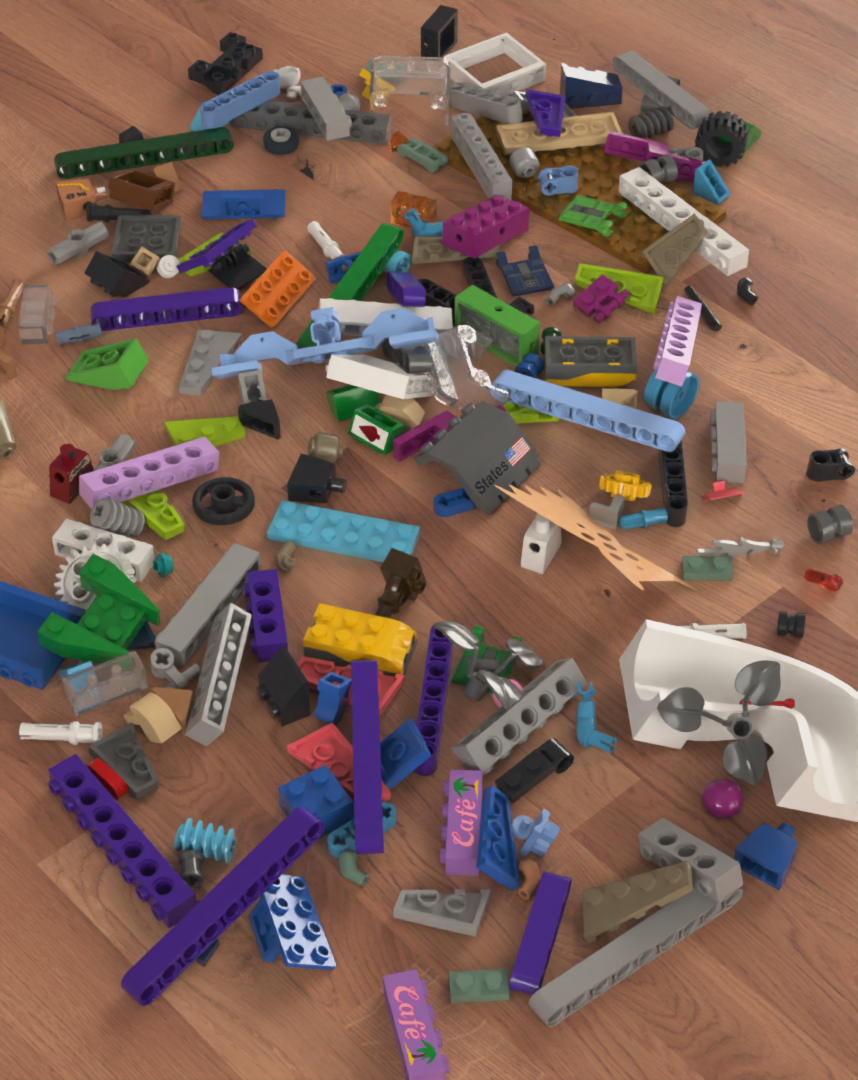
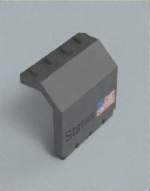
M482 401L475 405L470 403L461 409L462 414L452 418L447 423L449 427L438 431L433 436L434 441L424 444L419 449L421 453L414 460L419 466L434 461L450 469L479 511L484 510L488 515H491L509 497L508 494L494 485L513 493L514 491L509 485L518 488L540 467V462L537 459L539 454L512 416Z

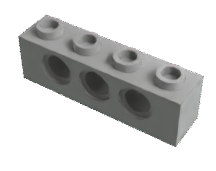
M663 817L638 834L639 850L646 860L652 861L661 868L687 861L692 869L693 887L717 902H720L743 885L740 863Z

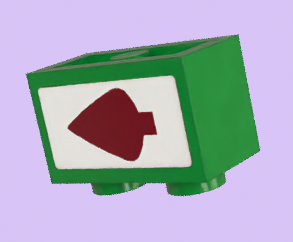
M365 404L354 410L348 434L355 437L358 442L365 443L374 448L376 452L386 455L393 451V440L402 435L405 424L373 406Z

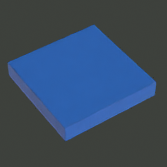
M410 718L380 742L381 777L384 784L389 789H392L431 757L416 723Z

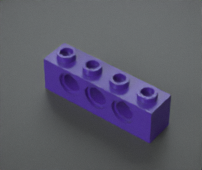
M277 569L247 572L248 582L243 583L245 598L250 597V600L246 601V609L248 613L252 614L253 618L250 620L249 633L255 634V637L250 638L252 653H257L258 663L269 662L277 651L284 646L288 650Z

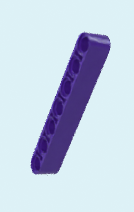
M235 288L97 302L90 307L91 325L99 323L101 331L232 317L241 313L242 303L240 302V293Z
M434 625L430 630L417 727L431 754V757L415 769V772L422 776L434 774L438 767L453 655V643L441 631L433 628Z

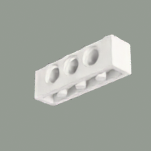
M67 518L52 537L55 555L63 558L69 557L74 559L73 551L76 550L81 554L83 553V546L88 551L92 549L93 544L97 546L98 550H100L103 544L107 546L108 550L114 546L117 553L122 551L125 558L128 557L131 562L130 566L135 570V573L132 575L139 582H142L152 568L153 560L155 559L153 545Z

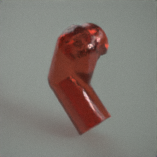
M807 569L805 572L806 581L816 583L829 591H837L843 584L842 577L837 574L830 575L813 569Z

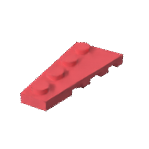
M302 656L297 662V665L308 680L309 688L319 692L317 690L318 681L329 672L351 679V665L340 667L335 666L334 662L305 656ZM378 670L379 717L405 683V675L387 676L383 675V671ZM351 679V684H350V688H349V693H348V697H347V701H346V704H349V705H351V706H352V679ZM332 682L335 685H340L339 682Z
M333 723L287 745L288 753L311 770H316L326 765L349 797L354 800L353 746ZM382 782V802L391 799V791Z

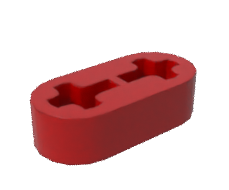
M96 758L86 765L116 801L128 793L124 780L100 758Z

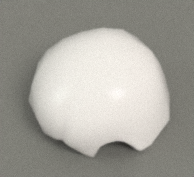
M287 66L279 70L274 69L279 74L280 89L296 86L300 80L301 73L299 68Z

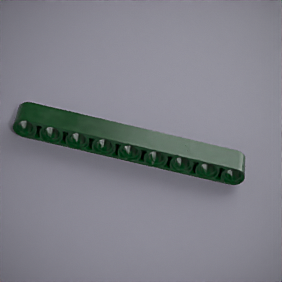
M225 127L61 152L54 157V164L57 175L62 179H69L225 154L234 148V143L229 130Z

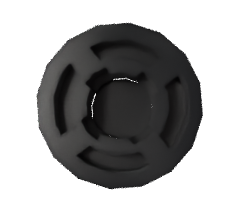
M779 611L777 635L786 636L790 633L794 637L803 638L806 614L797 612L795 615L792 614L790 616L788 611Z

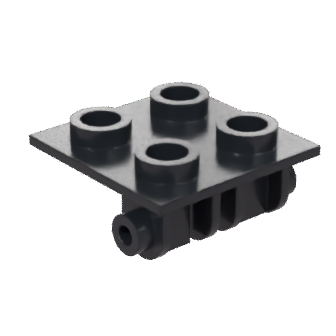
M239 244L233 251L230 250L228 254L215 260L216 262L211 265L208 271L227 287L239 290L261 276L267 268L247 253L250 251L247 244Z

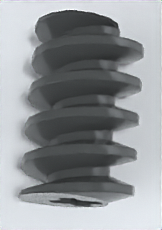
M660 107L651 112L648 111L631 117L628 125L631 136L646 139L653 135H659L660 132L665 133L667 130H673L674 121L669 110L665 107Z

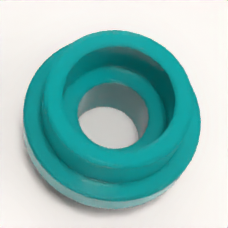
M158 553L153 560V569L161 578L167 577L168 574L173 572V560L169 554Z

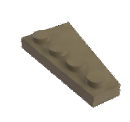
M415 236L412 264L457 261L470 257L442 245V237ZM499 245L478 258L497 257L496 253L499 252Z

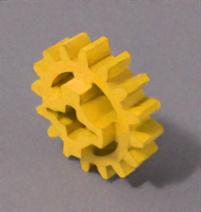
M615 470V475L611 473L601 475L599 487L606 492H611V497L613 498L615 494L624 496L625 500L635 501L636 497L648 498L651 493L652 484L645 482L646 480L640 479L639 474Z

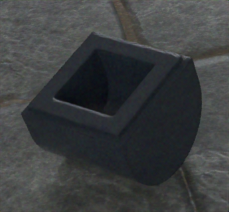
M135 126L119 134V143L144 139L140 130Z

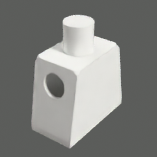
M537 514L524 535L520 567L544 574L562 544L561 527L542 515Z

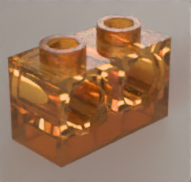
M398 191L390 202V223L411 228L404 218V214L410 209H415L420 219L424 222L435 223L437 220V200Z

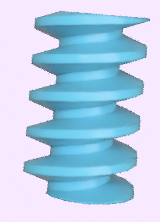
M188 818L185 825L182 824L178 828L174 840V848L176 851H180L183 848L184 852L193 850L200 852L202 855L204 853L207 859H211L214 856L215 860L219 862L225 858V862L229 864L232 861L236 848L234 829L230 828L227 835H224V827L221 825L216 832H213V823H209L206 830H204L203 821L199 820L197 825L193 827V819Z

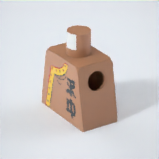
M89 179L56 182L58 199L66 221L85 216L88 203L97 205L96 201L107 199L105 187L93 189Z

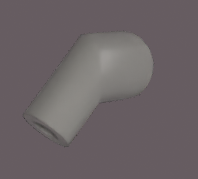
M564 283L552 289L545 299V303L548 306H554L563 294L566 298H570L575 293V289L571 287L570 283Z

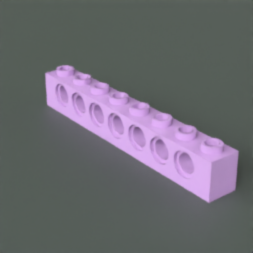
M680 296L676 297L675 303L670 302L653 369L657 370L655 378L679 386L683 385L690 365L702 303Z

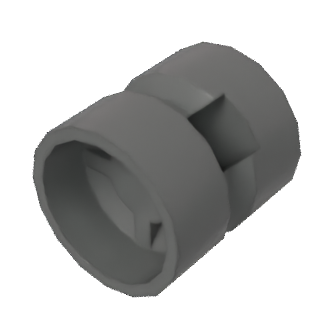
M671 155L656 158V160H647L640 164L641 169L660 183H668L677 178L676 162Z
M843 505L831 507L827 511L822 510L809 514L807 518L809 533L817 544L831 541L834 537L841 538L850 535L853 531L851 515Z

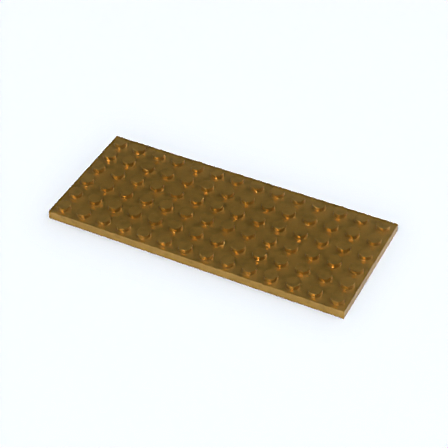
M522 110L523 120L521 122L535 121L530 110ZM483 116L475 120L512 179V201L520 202L522 205L529 207L530 211L645 274H649L654 270L642 251L669 231L619 193L620 175L640 167L639 165L622 156L604 152V147L596 144L594 146L587 145L534 152L539 161L538 170L531 177L520 178L514 173L509 162L511 155L504 154L496 133V125L507 123ZM451 135L432 147L448 158L447 165L477 181ZM564 166H574L578 169V190L576 192L554 194L551 196L542 193L541 183L538 180V174L541 170ZM672 182L661 183L717 225L726 218V211ZM577 195L612 204L620 202L627 204V208L622 210L628 213L625 218H619L611 212L605 219L613 222V225L608 228L613 230L610 236H604L595 229L559 221V216Z

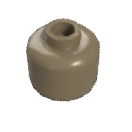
M318 432L314 437H310L308 444L309 456L333 464L338 457H342L343 444H340L337 435Z

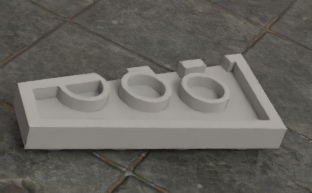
M199 329L179 385V394L202 396L215 378L212 376V368L221 366L220 354L232 355L236 344L239 345L242 341V333Z

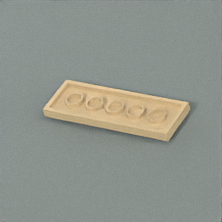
M613 112L564 117L560 137L540 134L535 121L496 125V133L505 155H512L516 149L521 147H527L533 152L587 145L594 146L596 144H604L609 131L622 133Z

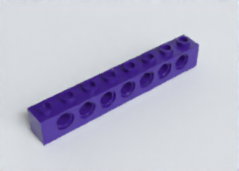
M76 754L48 769L50 778L48 787L52 794L61 797L63 806L68 813L73 812L81 829H87L96 847H102L105 850L112 866L117 865L125 882L134 885L139 899L143 903L147 901L151 906L154 917L158 921L163 920L168 928L176 925L197 905L195 893Z

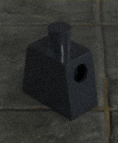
M300 454L287 483L288 501L326 503L332 491L345 492L347 480L336 478V467L333 463L306 454Z

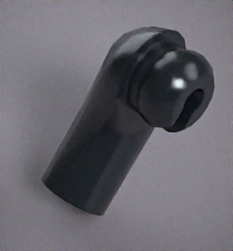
M747 277L741 278L737 284V295L750 305H754L758 300V296L750 291V286L753 285V282Z

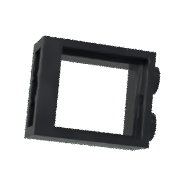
M440 5L421 26V60L437 65L458 42V9Z

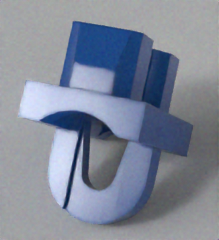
M361 251L325 262L331 284L341 281L348 271H343L342 265L349 269Z

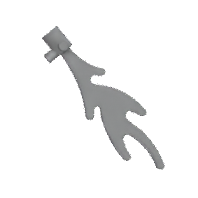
M739 537L740 543L729 540H712L713 546L719 547L696 549V553L698 555L720 554L719 556H732V558L748 552L751 556L764 550L773 551V554H777V550H783L784 544L782 540L777 541L776 537H773L772 541L754 542Z

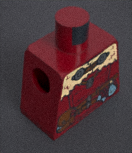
M63 444L60 447V454L49 466L51 497L71 504L79 495V476L94 470L87 452L75 448L72 444Z

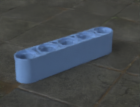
M275 71L264 72L201 104L202 126L207 129L216 128L277 97L280 94L279 74Z

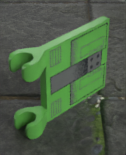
M577 195L559 216V221L595 229L604 236H610L613 230L608 228L613 225V222L605 219L611 212L619 218H625L628 213L622 210L627 208V204L624 202L612 204Z

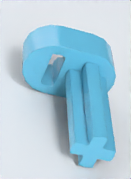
M397 251L384 268L385 272H406L411 266L412 257L406 252Z

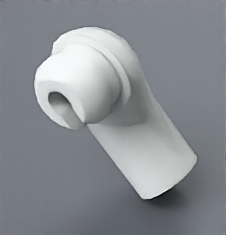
M290 86L286 90V97L290 100H295L297 95L301 96V86Z

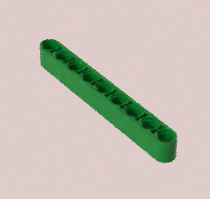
M382 223L328 298L362 301L391 257L402 244L404 229ZM311 321L296 343L298 349L317 346L312 341L310 329L314 321Z

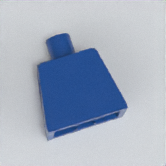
M781 823L777 829L768 824L760 825L736 847L734 860L740 863L742 871L780 890L796 854L798 842L792 838L795 834L794 828L788 823Z

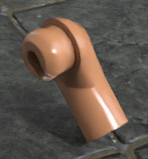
M531 859L523 860L518 865L521 875L525 876V882L519 888L518 895L525 900L530 899L541 880L538 864Z

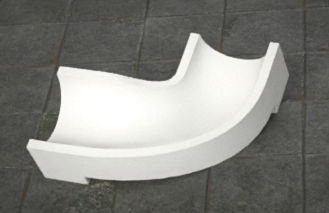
M645 620L619 659L633 740L681 749L687 740H736L737 738L727 730L726 726L705 716H701V726L697 730L692 732L677 731L661 718L657 709L658 704L674 690L690 687L697 690L703 696L705 704L702 711L727 720L731 714L743 712L742 705L739 702L745 695L740 694L735 689V679L740 670L756 661H776L781 665V687L774 701H785L791 698L795 700V707L790 709L785 706L748 705L749 716L747 717L753 727L751 735H757L763 742L768 743L774 751L767 761V767L776 806L858 822L857 691L814 666L777 652L704 632Z

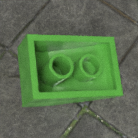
M136 338L83 351L65 378L67 381L110 390L129 389L135 384L139 374L144 371L149 358Z

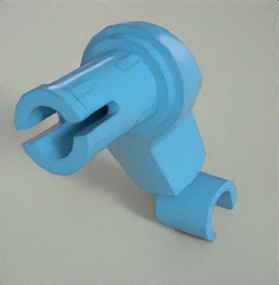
M410 209L404 214V218L411 226L413 237H442L443 221L438 223L424 222L420 219L415 209Z
M579 682L577 690L583 698V702H578L577 740L583 747L587 748L592 745L611 754L615 747L609 744L613 743L616 745L617 738L597 731L595 702L590 701L595 695V688L589 682V689L583 692V685Z

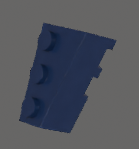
M561 63L560 95L565 96V103L571 109L622 103L623 87L618 74L598 70L593 72L585 70L583 67L574 68Z

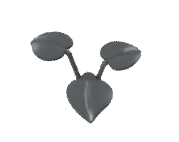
M443 621L436 623L433 627L441 631L447 639L460 649L473 651L470 671L467 674L470 680L463 691L474 701H481L490 688L505 710H508L512 705L520 701L522 692L513 682L505 677H499L498 674L515 658L530 668H539L544 663V660L528 645L517 639H509L505 645L512 654L493 673L484 670L474 672L479 648L476 646L479 642L478 638L468 628L456 622Z
M762 660L748 664L740 670L735 679V689L740 694L745 695L742 700L743 712L733 713L727 720L702 711L705 704L704 698L697 690L690 687L678 688L671 692L658 704V712L670 727L681 732L697 730L701 726V716L726 726L727 730L738 741L730 742L725 747L722 755L723 765L733 776L756 786L765 770L767 750L762 739L757 735H751L753 727L752 723L747 719L749 716L748 700L756 706H766L777 698L781 687V665L776 661Z

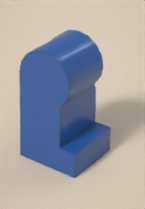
M329 672L318 681L317 690L319 691L315 710L316 719L328 724L333 723L335 726L340 722L345 710L351 679ZM332 682H339L340 685H335Z

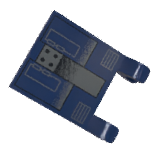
M536 245L529 246V260L508 263L504 251L496 253L498 258L496 259V265L501 269L513 297L554 289V284L544 266Z

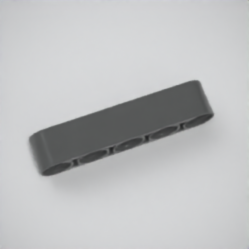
M386 339L382 344L384 355L407 374L431 372V354L421 345L394 349L390 345L389 339Z

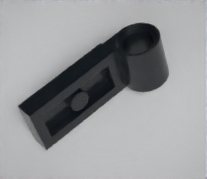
M551 738L495 780L496 787L507 795L512 803H515L552 772L555 771L558 774L565 772L572 765L574 756L556 738Z

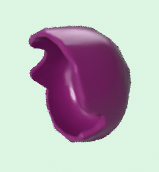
M727 778L715 779L709 783L702 795L703 806L710 815L718 819L730 818L734 814H738L741 811L744 800L743 793L738 784Z

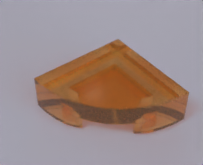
M400 131L393 133L390 139L389 147L392 152L397 151L399 145L407 144L408 139Z

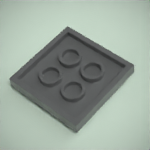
M118 215L112 257L123 262L132 261L141 246L159 256L160 259L166 255L177 257L181 215Z

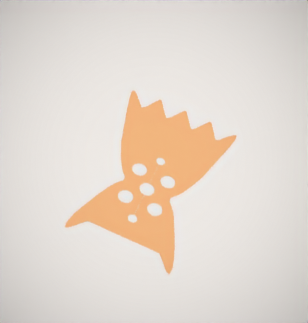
M494 485L556 525L597 546L602 554L641 590L644 591L639 581H677L696 590L691 585L654 563L623 548L598 521L590 517L584 509L559 489L558 492L562 497L542 487L540 488L546 496L527 486L525 487L531 495L511 485L509 486L516 494ZM581 533H586L593 537L595 540H590L584 537ZM597 533L605 535L611 541L601 538ZM603 543L613 546L617 551L609 549ZM609 553L616 554L617 556L622 558L623 561L615 559ZM625 553L633 555L639 561H635L629 558L628 556H626Z

